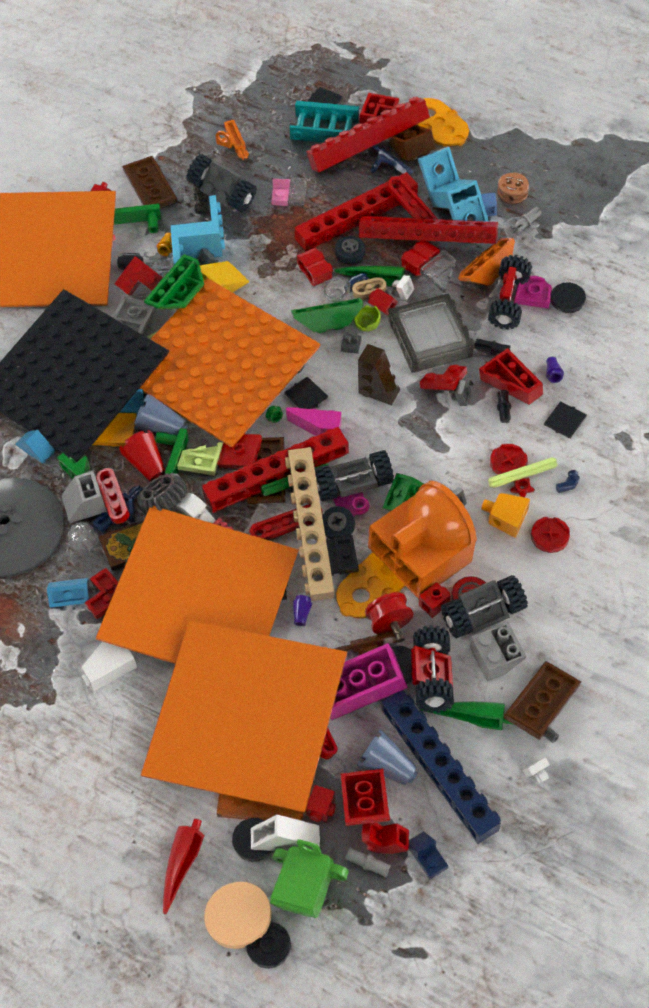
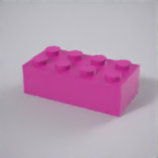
M389 643L344 663L330 716L331 720L408 688Z

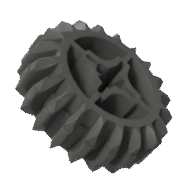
M166 473L164 476H159V478L148 483L139 492L137 497L139 508L146 515L149 507L152 508L153 506H156L159 511L162 508L171 510L185 497L187 493L186 483L178 474Z

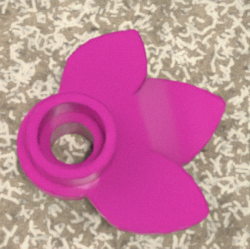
M363 492L342 498L338 496L333 499L336 506L345 507L351 511L353 516L363 515L370 508L369 501L363 497Z

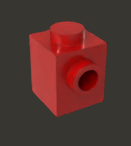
M379 288L372 291L368 298V303L372 307L376 306L380 312L388 317L398 303L395 298Z
M437 582L419 596V606L431 618H434L442 611L441 607L443 604L450 602V592L446 587L439 585Z
M314 785L307 803L306 816H309V819L312 821L327 823L329 816L332 817L336 809V804H334L336 800L335 791Z

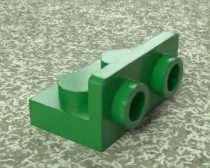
M396 473L382 508L392 511L413 497L423 483L414 477Z

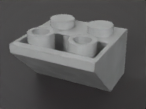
M94 471L75 476L62 494L69 523L107 512Z
M509 622L471 636L470 648L487 681L507 674L526 658V654Z

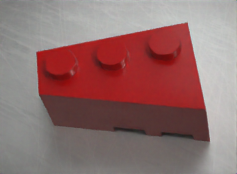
M508 348L479 368L481 381L499 390H507L509 395L528 405L543 395V383Z

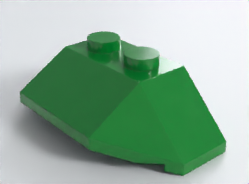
M183 254L147 296L144 303L157 309L185 308L204 286L198 259Z
M361 298L293 309L291 314L294 319L313 332L324 333L328 329L341 330L345 326H349L364 304Z

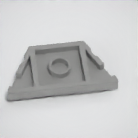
M146 294L123 296L112 317L143 335L157 308L144 303V300L147 298Z

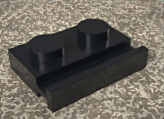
M353 535L335 537L331 540L326 539L332 576L338 573L342 575L359 572Z

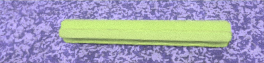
M551 457L490 477L488 479L489 486L496 488L556 468L558 465L557 460Z

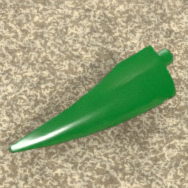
M355 266L334 269L336 273L351 277L365 273L369 279L382 278L386 281L387 287H392L395 280H401L405 275V267Z
M454 702L452 708H447L445 712L440 710V713L433 711V714L465 721L481 728L502 730L503 723L512 724L504 719L505 703Z

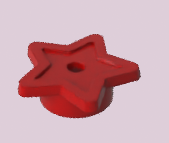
M529 478L514 481V486L510 489L511 493H518L520 497L524 498L527 493L535 491L530 486Z

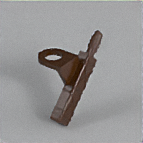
M393 631L350 641V645L334 649L341 651L353 650L354 653L359 652V655H362L387 643L392 644L398 641Z

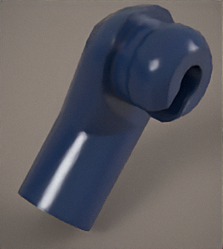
M365 273L353 276L344 288L347 292H352V287L355 283L368 280L369 277Z
M570 470L566 482L556 484L558 493L576 488L580 480L578 471Z

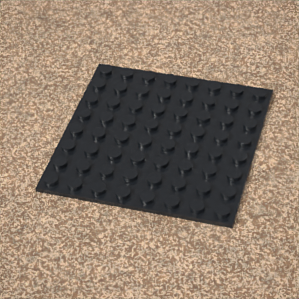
M63 289L0 361V413L27 431L39 430L52 447L78 462L168 355L169 350Z

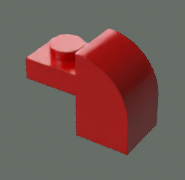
M378 823L363 824L361 831L362 842L367 844L368 851L381 854H396L409 851V830L400 824L395 823L385 826Z

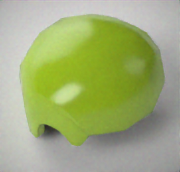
M365 305L354 318L355 325L364 332L375 330L380 324V311L376 306L370 307Z

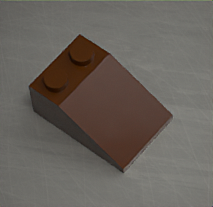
M419 125L410 127L385 140L400 158L407 161L416 160V157L431 153L430 151L436 149L432 130Z

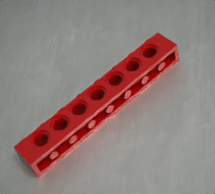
M407 172L398 176L418 196V183ZM387 181L294 227L295 240L305 251H308L354 227H358L362 216L376 217L401 204L388 191Z
M362 216L359 220V238L496 244L498 239V222Z
M339 427L329 429L320 435L310 437L306 441L294 444L290 448L278 451L253 464L243 466L232 473H227L223 477L208 481L202 485L203 496L212 512H217L260 493L262 485L291 475V471L286 469L285 458L288 457V450L311 447L314 467L349 454V442ZM298 468L296 471L300 473L305 471V469Z

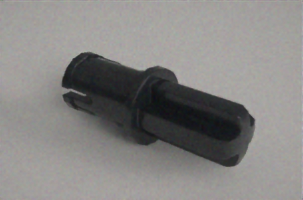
M476 339L474 348L490 352V354H500L507 348L510 350L511 345L497 343L495 340L491 342Z
M501 390V396L500 391L497 392V410L499 411L501 423L507 424L511 419V403L509 402L508 391Z

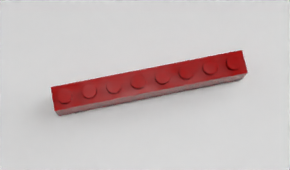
M417 96L412 97L408 102L397 104L394 109L385 110L381 115L371 117L363 124H356L349 131H342L338 136L328 138L322 144L313 145L310 150L306 151L311 168L319 173L429 119L430 115L425 99Z

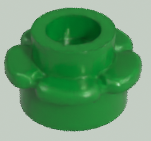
M271 406L267 409L265 417L268 421L277 423L282 419L283 412L281 407Z

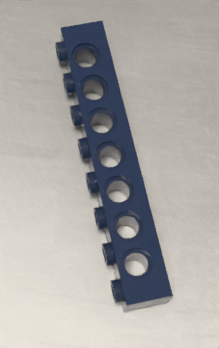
M404 690L382 701V712L477 844L497 833L501 825L498 813L489 808L486 797L482 793L479 794L475 789L476 785L473 779L464 774L461 763L457 759H453L446 743L442 744L438 738V732L433 726L430 727L428 725L425 714L421 710H417L411 695H406ZM408 713L410 714V716L403 717L401 716V714ZM420 729L422 732L414 733L412 730ZM426 745H431L434 747V749L427 750L424 747ZM441 761L446 763V765L440 767L436 763ZM451 778H455L459 782L453 784L450 783L448 780ZM468 795L471 799L465 801L461 799V796ZM480 812L484 817L476 818L473 814Z

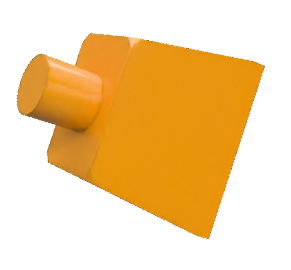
M500 493L495 502L484 499L481 510L490 513V525L516 538L529 510L530 499Z

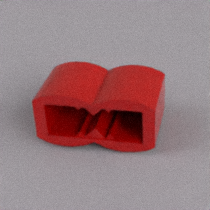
M428 241L417 242L413 249L403 253L401 266L405 267L406 270L415 276H420L428 267H431L439 260L440 249Z
M313 248L297 255L299 268L313 286L332 279V265L325 261L321 251Z

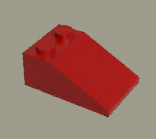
M383 769L341 774L346 826L390 821Z

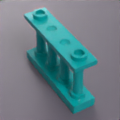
M296 100L295 113L296 117H298L297 126L290 125L289 127L290 139L324 143L326 139L336 137L342 131L351 130L352 122L359 123V106ZM305 118L314 119L312 127L303 126ZM321 119L330 120L328 129L319 128ZM336 121L346 122L345 129L336 130Z

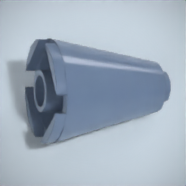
M150 394L145 397L144 401L147 403L140 407L134 424L136 425L134 428L137 430H150L154 433L162 432L178 435L180 428L187 429L188 424H185L186 419Z
M379 730L377 734L380 735V738L374 737L361 758L364 762L359 761L357 766L365 770L383 769L384 777L404 785L407 782L411 784L418 774L415 771L417 767L382 730Z

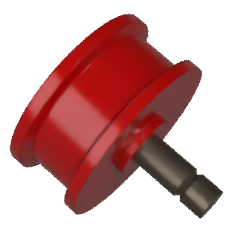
M393 592L382 595L372 601L365 609L367 619L372 621V631L375 634L393 631L399 643L405 640L401 628L406 626L414 615L412 609L407 607V598L403 593Z

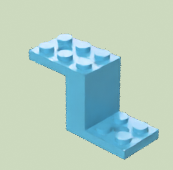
M445 147L418 158L432 207L448 208L453 220L467 221L468 215L472 214L473 221L489 222L477 180L459 179L450 147ZM438 164L442 167V171L439 174L435 171Z
M216 195L209 196L212 221L170 225L174 265L183 254L197 259L201 249L205 248L214 257L223 256L222 249H225V242L221 238L224 237L223 226H219L223 225L222 214H218L221 212L220 202L216 201Z

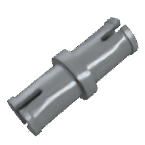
M533 207L532 210L527 214H523L520 220L511 226V231L518 228L513 232L518 235L523 229L530 227L532 222L542 215L541 210L535 214L539 208Z
M350 847L345 860L362 866L363 870H371L385 878L391 867V864L374 858L373 854L369 853L367 855L353 847Z

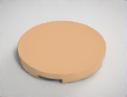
M233 882L218 889L209 899L204 913L205 926L210 936L219 945L231 949L244 948L246 945L261 938L269 928L272 917V909L266 894L258 886L248 882Z

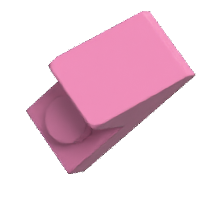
M272 179V205L288 206L291 179Z

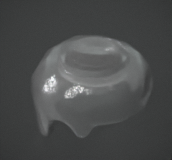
M339 276L337 280L330 279L324 287V295L327 300L333 303L345 301L350 295L351 286L349 280L343 276Z
M79 522L72 525L67 533L68 543L78 551L79 549L91 550L97 545L99 540L98 532L87 522Z

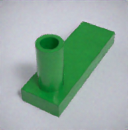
M159 204L115 208L114 225L148 221V231L152 234L158 232V220H162Z
M180 428L178 435L157 432L156 443L174 446L165 474H178V463L182 450H186L189 442L187 429Z

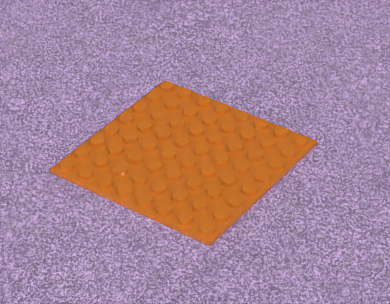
M116 191L0 193V307H48L63 289L92 306H108Z
M207 278L204 281V286L185 308L178 309L150 339L168 349L169 353L139 389H143V393L152 395L180 416L233 448L234 444L240 440L320 348L321 344Z
M156 506L149 507L97 633L96 640L176 664L189 620L270 636L299 550L162 508L159 511Z
M189 620L141 776L305 813L347 651Z

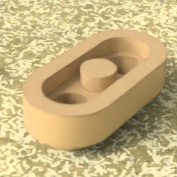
M372 278L357 282L352 287V294L355 298H361L362 300L369 298L371 292L375 291L376 288L386 292V281L382 278Z

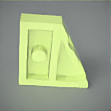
M218 442L217 446L208 448L205 445L196 449L182 450L178 470L215 476L223 442Z

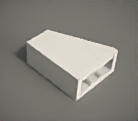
M102 642L83 664L82 670L84 675L81 677L86 686L90 685L93 691H96L136 669L137 665L128 649Z
M275 815L251 828V849L275 851L276 848L289 850L292 846L298 847V839L318 844L320 847L319 825Z

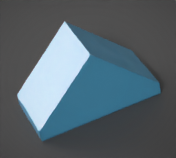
M39 430L28 431L15 443L17 447L42 464L55 452V449Z

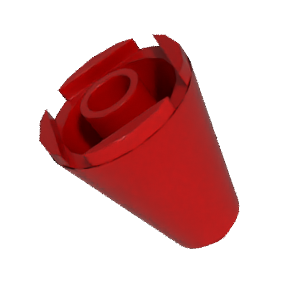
M147 430L148 433L140 431L124 441L126 445L124 447L120 446L119 451L149 482H152L154 479L159 478V476H164L166 470L154 435L150 430Z

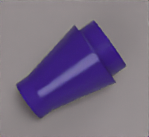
M549 357L546 359V378L552 383H558L563 379L564 371L557 362L556 357Z
M297 595L295 600H293L294 625H306V620L313 604L310 597Z

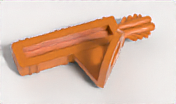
M235 121L224 122L226 132L218 131L216 133V144L230 149L233 147L239 158L242 160L248 159L249 153L246 150L245 142Z

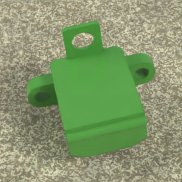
M298 839V847L292 846L289 850L275 849L272 859L283 864L272 892L270 904L299 915L317 918L322 909L330 881H332V878L345 881L349 870L341 865L334 864L333 859L328 855L322 854L318 844Z

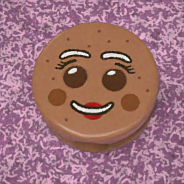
M507 173L500 177L498 181V197L508 204L521 203L528 196L529 182L522 174Z

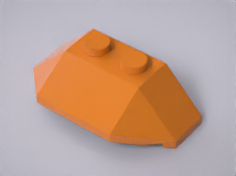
M514 238L499 239L496 244L491 245L460 272L458 279L476 285H492L499 277L501 260L505 256L513 255Z

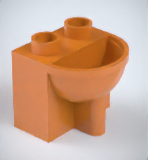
M428 481L419 488V491L413 497L369 526L368 548L419 599V596L436 582L439 585L472 562L477 537L473 521L460 499L442 483Z

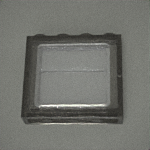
M449 293L388 309V321L411 373L473 357V349H475L474 340L470 339L468 328L466 325H463L462 315L460 312H457L455 300L451 299Z

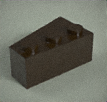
M367 344L358 359V393L364 397H369L392 406L400 392V387L395 384L394 380L396 377L394 374H391L389 369L391 365L384 349Z

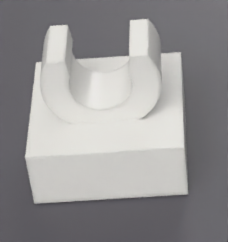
M406 275L401 280H395L392 284V287H396L395 293L399 294L400 299L405 301L408 300L415 289L410 276Z
M545 757L522 771L526 778L534 775L535 780L540 783L549 778L544 768L550 764Z

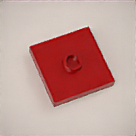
M244 434L234 444L233 448L223 443L217 463L218 467L240 469L243 466L255 463L263 439L261 434Z

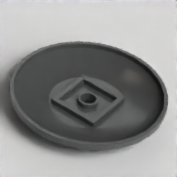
M22 478L0 479V523L5 519L10 520L6 525L0 524V578L31 571L53 554L64 532V514L56 496L45 486Z

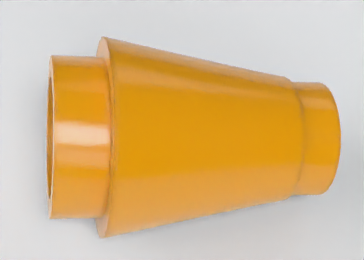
M170 232L165 233L157 244V251L162 256H169L173 252Z

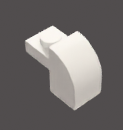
M186 493L181 502L172 508L176 513L209 523L216 521L205 508L207 505L192 493Z

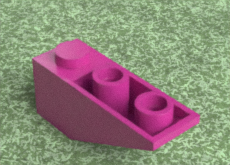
M286 407L287 421L314 436L339 427L341 430V412Z

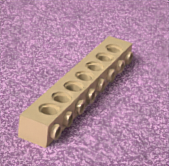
M311 447L288 450V457L285 458L286 469L291 471V475H288L289 487L293 486L294 490L290 494L292 504H296V510L293 511L294 521L299 523V528L296 529L297 540L302 542V546L299 547L300 558H304L305 565H302L303 577L307 576L308 583L304 584L305 593L310 595L311 601L334 598V587ZM298 468L305 469V471L301 473L297 472L296 470ZM300 486L308 487L306 490L299 489ZM304 503H308L311 506L309 508H303L301 505ZM306 521H312L314 524L312 526H306L304 523ZM309 539L317 541L315 544L307 543ZM312 557H317L320 559L316 563L310 561ZM319 575L323 579L321 581H314L312 578Z

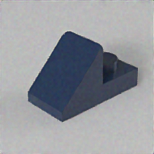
M423 831L409 840V850L429 880L448 869V864L436 848V840Z

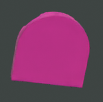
M530 276L527 283L523 285L519 283L517 285L514 304L549 309L552 287L544 278Z

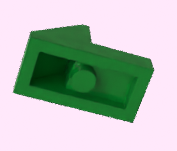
M64 453L57 457L60 468L72 479L75 476L89 472L90 465L87 456L78 462H75L72 457L68 458Z

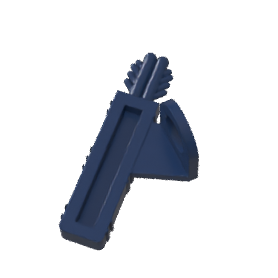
M377 145L372 146L379 153L371 168V173H375L380 163L385 162L395 167L402 174L407 172L410 176L412 175L413 170L389 151L381 149Z
M140 485L132 487L128 495L125 492L123 493L130 513L127 520L135 522L134 498H137L139 492L143 490V487ZM108 511L102 513L93 521V526L101 533L113 524Z

